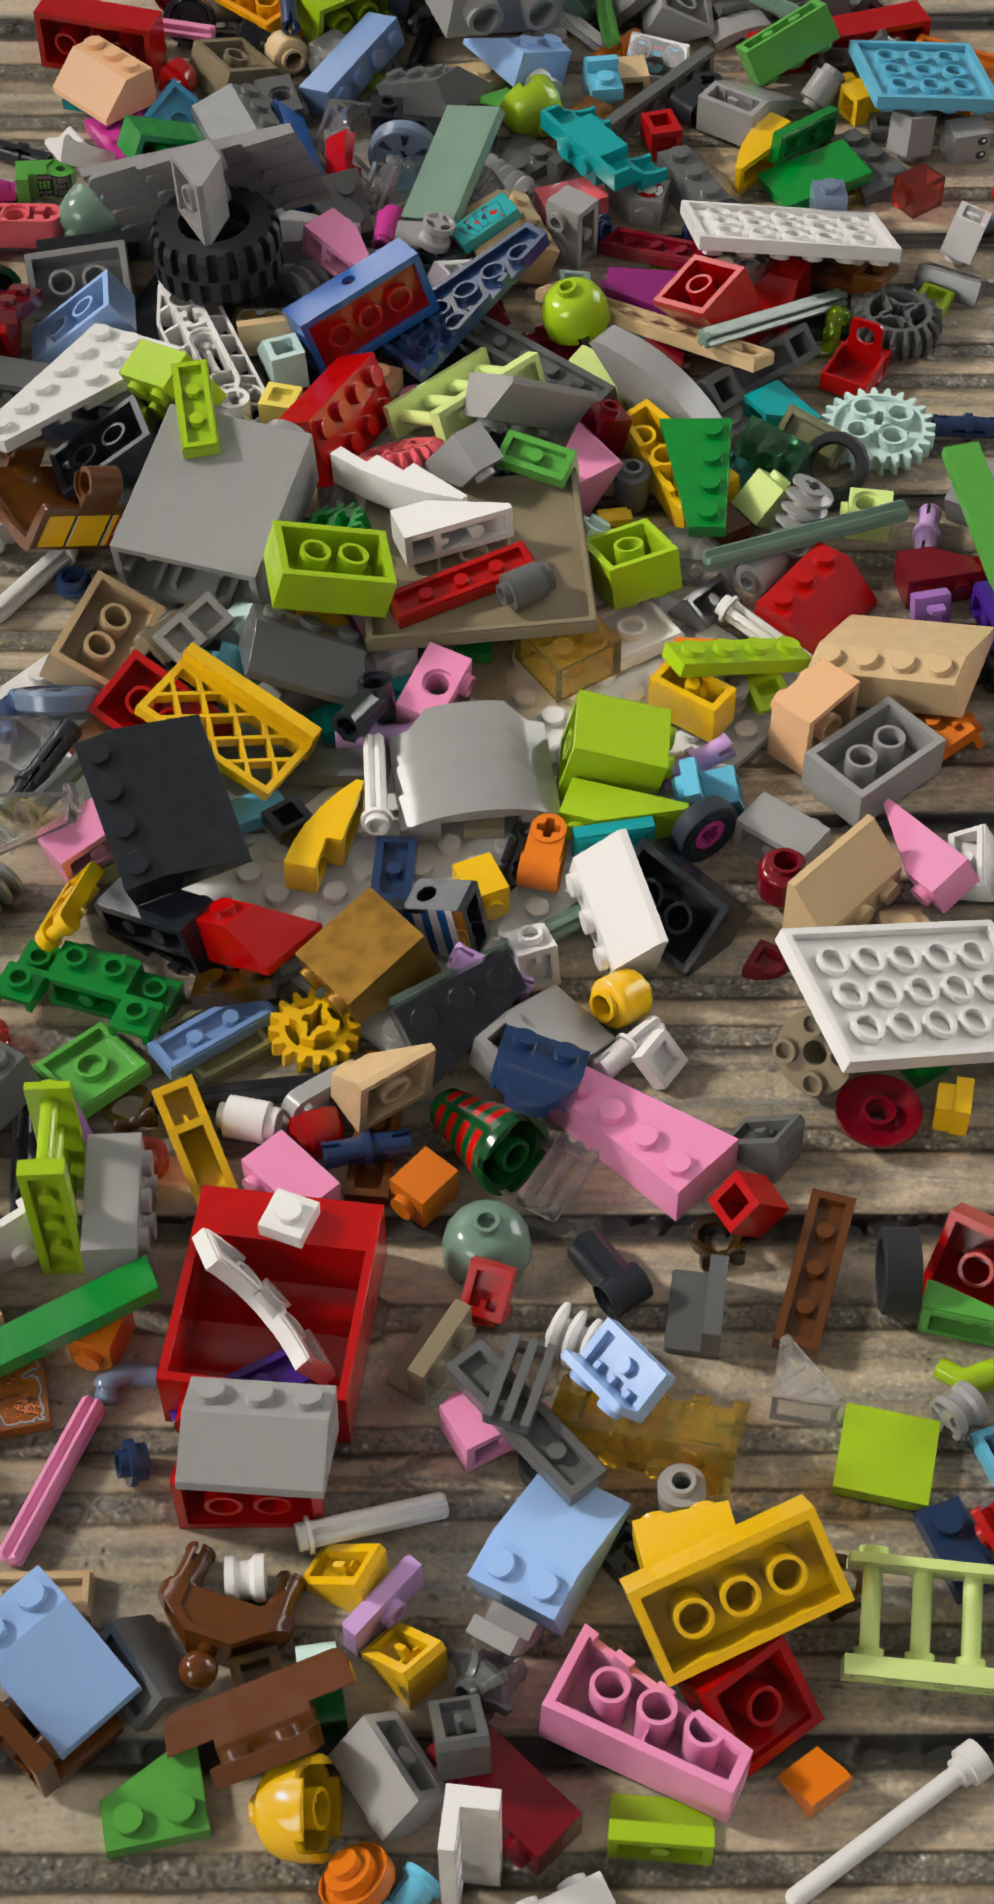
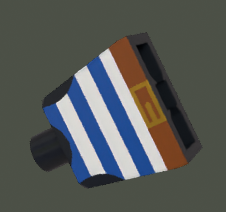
M421 878L415 882L408 898L394 896L389 903L425 936L432 952L435 954L449 957L458 942L481 953L491 935L477 881Z

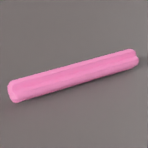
M86 1395L79 1401L0 1546V1560L3 1563L19 1568L26 1561L105 1414L104 1403L101 1400Z

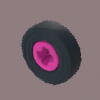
M718 795L706 796L696 801L682 813L671 830L670 843L673 849L691 863L700 862L713 856L732 837L736 827V819L738 818L737 812L726 799Z

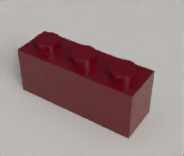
M486 1721L491 1744V1773L443 1782L445 1785L446 1783L502 1789L503 1852L517 1867L523 1869L527 1865L539 1876L582 1832V1812ZM433 1742L427 1748V1758L438 1773Z

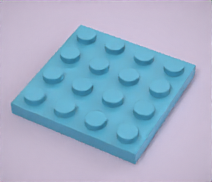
M850 40L848 53L876 109L884 112L906 109L916 113H924L926 110H940L947 114H953L957 111H971L975 114L994 112V85L970 43Z

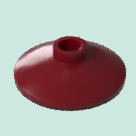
M867 1074L852 1079L842 1087L836 1098L835 1117L842 1131L853 1141L871 1148L888 1149L900 1146L916 1135L922 1123L923 1108L916 1092L905 1082L889 1075ZM873 1117H878L882 1120H875Z

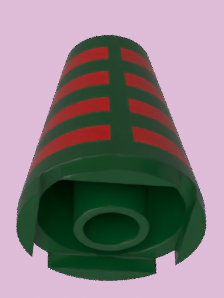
M449 1088L439 1093L431 1103L429 1114L431 1123L481 1187L492 1195L503 1196L500 1191L504 1189L511 1193L517 1191L533 1177L540 1167L546 1154L540 1148L542 1138L549 1142V1133L545 1123L538 1117L521 1114L504 1104L457 1088Z

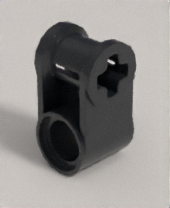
M709 71L698 74L690 82L676 89L671 94L666 109L671 108L678 120L691 127H696L698 96L714 81L723 80L721 75Z

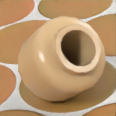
M279 29L268 37L265 44V55L267 59L279 68V74L294 76L306 67L309 60V51L307 45L298 34L292 35V30L289 29V35H286Z

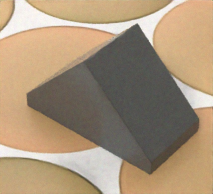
M801 1114L745 1117L729 1134L739 1139L737 1160L756 1173L766 1175L770 1182L776 1184L801 1155L805 1119Z
M479 1693L428 1701L439 1781L490 1774V1736Z

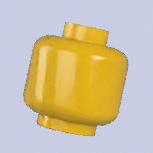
M623 968L596 980L592 986L589 1001L592 1014L598 1021L614 1029L623 1028L643 1019L648 1015L652 1007L651 986L634 969Z

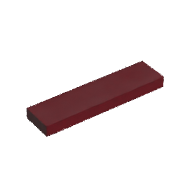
M617 227L598 244L600 255L680 270L694 254L713 259L719 257L703 254L702 250H699L695 242L691 240Z

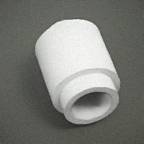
M231 1094L226 1102H220L215 1124L216 1127L221 1128L224 1138L263 1144L281 1130L283 1109L273 1106L271 1101Z

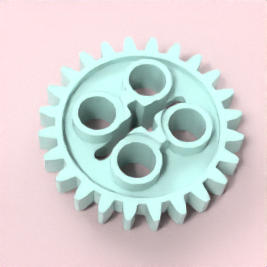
M872 387L871 393L866 394L859 388L857 396L845 392L844 400L834 398L833 406L827 405L825 414H822L821 420L860 440L866 447L870 459L869 473L871 469H876L879 476H883L884 469H889L894 475H897L898 467L910 471L911 463L921 465L922 457L928 458L930 449L934 445L936 424L932 423L933 415L925 414V405L915 407L916 398L904 400V392L892 396L891 390L887 388L883 394H879L877 389ZM847 449L839 465L850 462V470L854 471L856 462L853 454Z

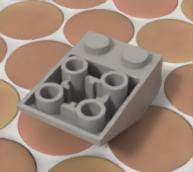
M746 79L714 81L698 96L696 129L741 147L750 130L764 116L772 111L784 117L798 104V99L767 87L759 86Z
M554 984L504 1012L475 1037L468 1063L489 1081L507 1024L517 1028H527L538 1035L560 1042H570L581 1049L590 1051L586 1065L588 1067L593 1058L604 1052L615 1042V1037Z

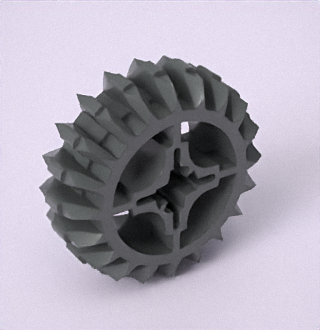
M888 285L886 290L879 289L874 291V293L865 292L863 298L857 299V304L851 314V320L854 317H860L882 325L884 328L882 347L893 352L892 360L900 359L904 363L907 358L918 360L920 354L929 355L930 349L936 348L943 329L942 309L937 307L936 300L928 299L927 293L918 294L916 288L906 290L901 286L900 289H893ZM861 327L857 330L859 338L864 342L872 343L875 341V335L870 329Z

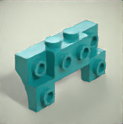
M555 104L540 110V127L557 141V150L560 157L578 170L580 175L586 177L595 186L605 183L615 192L634 184L642 191L668 180V168L657 167L652 162V155L650 153L628 158V144L611 131L612 121L610 119L603 121L596 115L595 106L580 110H568Z

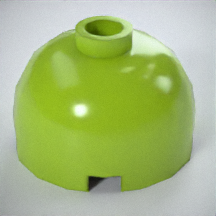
M544 74L530 76L529 78L532 82L524 87L520 82L516 84L500 103V107L505 112L502 122L513 134L515 132L528 134L533 138L548 136L549 134L540 127V110L555 104L562 107L561 96L551 79Z
M570 277L555 283L546 292L541 304L543 326L549 338L560 345H579L578 339L589 336L591 341L607 328L611 320L609 303L599 285L585 277Z

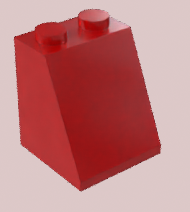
M694 254L653 299L654 305L670 317L702 328L763 310L745 266ZM770 330L739 340L758 345Z

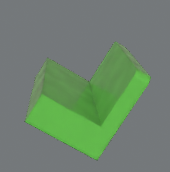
M509 429L499 448L504 458L496 464V467L562 489L572 470H577L578 476L580 474L577 451Z

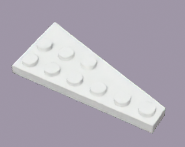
M95 323L0 409V452L9 453L41 436V428L53 422H58L62 425L71 420V413L81 407L88 411L128 390V383L118 372L141 338L180 351H184V348L141 336L135 332H127L109 327L106 324Z

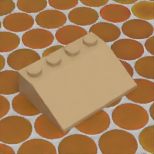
M851 614L819 642L808 668H812L824 658L859 680L857 707L872 708L890 696L909 712L962 718L994 640V627Z

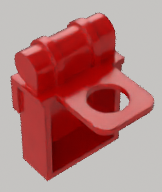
M854 317L850 323L849 338L845 341H840V346L820 373L819 389L844 397L845 392L857 396L859 388L866 394H870L872 387L879 386L886 376L887 368L890 366L893 358V352L882 347L883 326L860 317ZM861 327L870 329L875 335V341L872 343L864 342L859 338L857 330Z

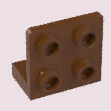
M8 1697L3 1702L0 1700V1746L45 1798L122 1734L125 1729L123 1722L114 1714L62 1760L49 1741L35 1729L11 1698Z

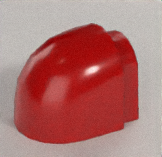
M177 57L167 62L166 66L161 67L158 84L159 91L162 92L173 78L191 93L196 89L198 75L193 65L184 58Z
M327 1106L301 1112V1115L290 1117L286 1134L312 1158L319 1161L323 1159L322 1141L341 1140L343 1138L344 1128L339 1109Z

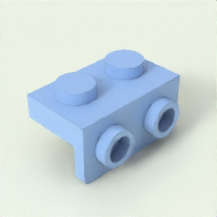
M610 1317L605 1320L580 1354L565 1349L560 1355L561 1359L571 1368L568 1373L569 1377L583 1389L589 1392L593 1390L600 1397L597 1402L598 1407L616 1421H620L622 1417L642 1424L676 1380L628 1330Z

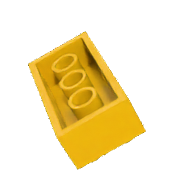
M802 1494L619 1579L668 1688L855 1600L814 1506Z

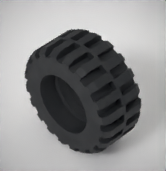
M228 184L231 193V201H228L230 216L212 245L206 247L178 211L176 195L169 199L167 205L163 204L154 216L149 232L156 274L163 287L172 295L176 294L180 300L185 302L192 300L195 305L205 306V303L213 304V306H223V303L228 302L237 304L241 303L244 298L249 297L252 299L258 296L262 289L266 291L282 271L284 251L279 215L275 207L256 191L251 193L248 188L242 186L232 188Z

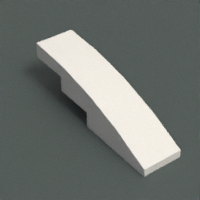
M342 446L330 453L335 483L362 498L391 510L424 500L467 501L466 494L415 463L402 470L379 455L366 462Z

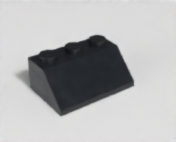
M641 838L634 851L668 938L662 958L684 976H690L730 946L752 911L666 842Z

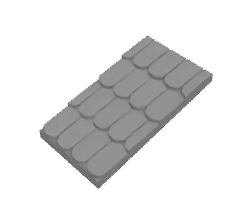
M290 123L209 140L216 151L220 150L225 157L227 171L223 173L226 183L231 185L232 188L242 186L248 188L251 193L254 191L260 193L276 210L283 208L285 212L333 197ZM187 145L78 168L90 189L98 196L122 229L135 228L138 241L150 238V225L159 208L163 204L167 205L169 199L176 195L169 151Z

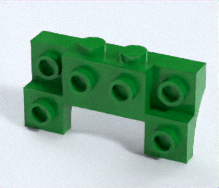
M30 940L17 962L9 960L0 976V1002L2 999L25 1005L26 1011L32 1013L40 999L48 991L50 1003L109 1019L108 1030L110 1035L116 1037L117 1033L121 1032L142 1038L143 1045L151 1042L159 1028L168 1019L176 1016L185 999L183 982L145 972L143 961L127 954L119 955L98 949L91 944H79L65 940L61 948L57 947L50 953L43 951L36 941Z

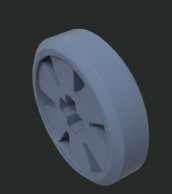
M392 120L379 126L371 136L368 147L369 164L374 173L386 183L403 188L413 187L434 136L428 129L413 121ZM399 151H404L408 157H403V154Z
M76 685L21 687L14 692V709L22 714L86 715L90 714L87 709L100 691L94 687Z

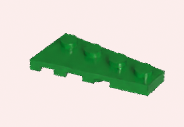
M732 418L660 419V429L665 441L668 460L673 471V479L679 494L680 506L688 536L726 537Z

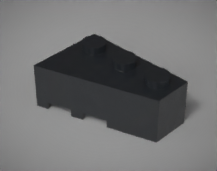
M119 877L93 903L107 934L147 957L154 952L170 961L167 967L174 973L179 974L184 969L197 976V974H202L213 968L227 970L226 965L209 960L195 921L214 902L210 897L180 889L136 906L126 894Z
M497 949L386 1010L406 1047L432 1043L436 1048L433 1077L434 1087L473 1046L475 1037L500 1017L527 988V985L509 950Z

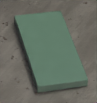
M447 105L401 214L403 220L422 222L426 213L436 211L449 215L453 218L455 224L461 221L504 118L505 112L500 106Z

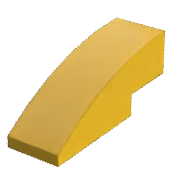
M771 111L750 130L737 156L734 189L739 195L758 183L757 173L776 166L768 162L773 133L791 124L790 120Z
M356 779L326 801L304 824L292 842L283 861L286 888L317 894L328 864L345 865L361 822V815L365 811L364 780Z
M192 1074L151 1090L197 1207L203 1185L238 1189Z

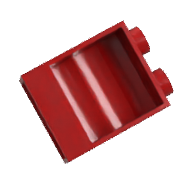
M203 1185L156 1376L165 1421L172 1422L169 1411L177 1410L174 1428L179 1433L181 1410L191 1376L224 1378V1376L283 1349L257 1313L228 1285L206 1271L192 1240V1237L204 1227L219 1235L246 1257V1260L243 1262L255 1272L260 1281L267 1277L291 1304L286 1309L287 1312L300 1323L304 1331L306 1329L311 1330L328 1357L336 1375L326 1384L337 1386L339 1431L336 1442L351 1443L387 1257L384 1205L303 1196L320 1202L321 1213L302 1249L259 1234L258 1223L274 1193Z

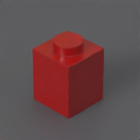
M735 1170L707 1199L730 1234L761 1238L790 1209L766 1175Z

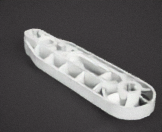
M159 282L156 324L160 340L183 347L184 352H187L193 360L207 359L211 372L210 377L227 394L220 407L228 410L236 418L261 423L259 416L255 420L253 419L252 412L258 409V403L256 402H259L265 387L223 307L213 306L210 303H205V306L195 305L192 300L185 302L180 300L176 294L172 295ZM163 327H170L165 331L163 330ZM214 357H216V359L218 360L223 371H221V369L218 367L217 363L214 360ZM245 371H247L248 374H249V375H240L241 373H243V372H245Z

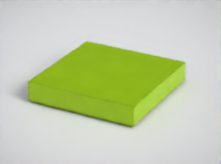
M847 1402L831 1494L912 1511L927 1508L930 1500L941 1421Z

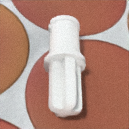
M650 1015L628 1034L619 1033L615 1037V1042L609 1048L590 1061V1067L611 1078L615 1077L622 1069L633 1062L631 1057L650 1034L656 1029H666L665 1025L660 1021L659 1017Z

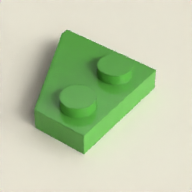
M198 1746L167 1758V1752H165L99 1801L105 1850L108 1859L212 1837Z

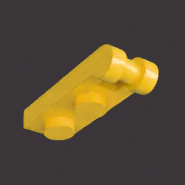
M93 860L66 883L37 930L35 941L43 951L53 952L62 944L64 936L69 937L80 928V920L88 911L85 906L100 891L96 884L104 872Z

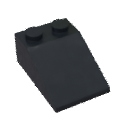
M134 393L48 454L62 495L67 500L77 498L74 487V475L76 470H80L82 466L116 465L122 473L123 487L137 483L160 429V424L157 418Z

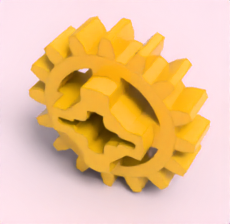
M313 989L309 990L308 998H302L295 992L292 994V1004L281 1000L279 1002V1013L271 1012L268 1042L272 1043L273 1056L282 1055V1066L287 1067L295 1063L297 1064L298 1074H302L306 1067L312 1068L313 1073L320 1074L321 1067L329 1069L336 1066L337 1061L343 1063L350 1060L351 1052H358L361 1023L359 1024L348 1012L343 1017L340 1016L327 1002L326 997L329 995L327 992L322 998L317 997Z

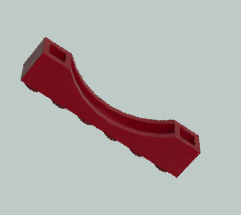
M933 546L896 552L892 579L905 609L910 608V593L947 587L951 593V602L971 599L975 582L988 581L979 556L952 553Z

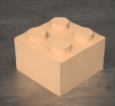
M824 658L812 668L804 669L794 683L786 689L779 690L771 701L770 708L772 712L767 732L769 736L767 754L802 776L805 752L855 719L860 681Z

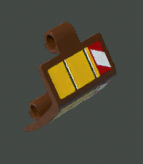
M43 434L9 453L0 452L5 466L0 467V522L23 550L110 548V543L128 504H117L123 491V477L119 467L116 465L82 466L80 470H76L74 475V487L77 498L67 500L62 495L53 466L40 465L45 453Z

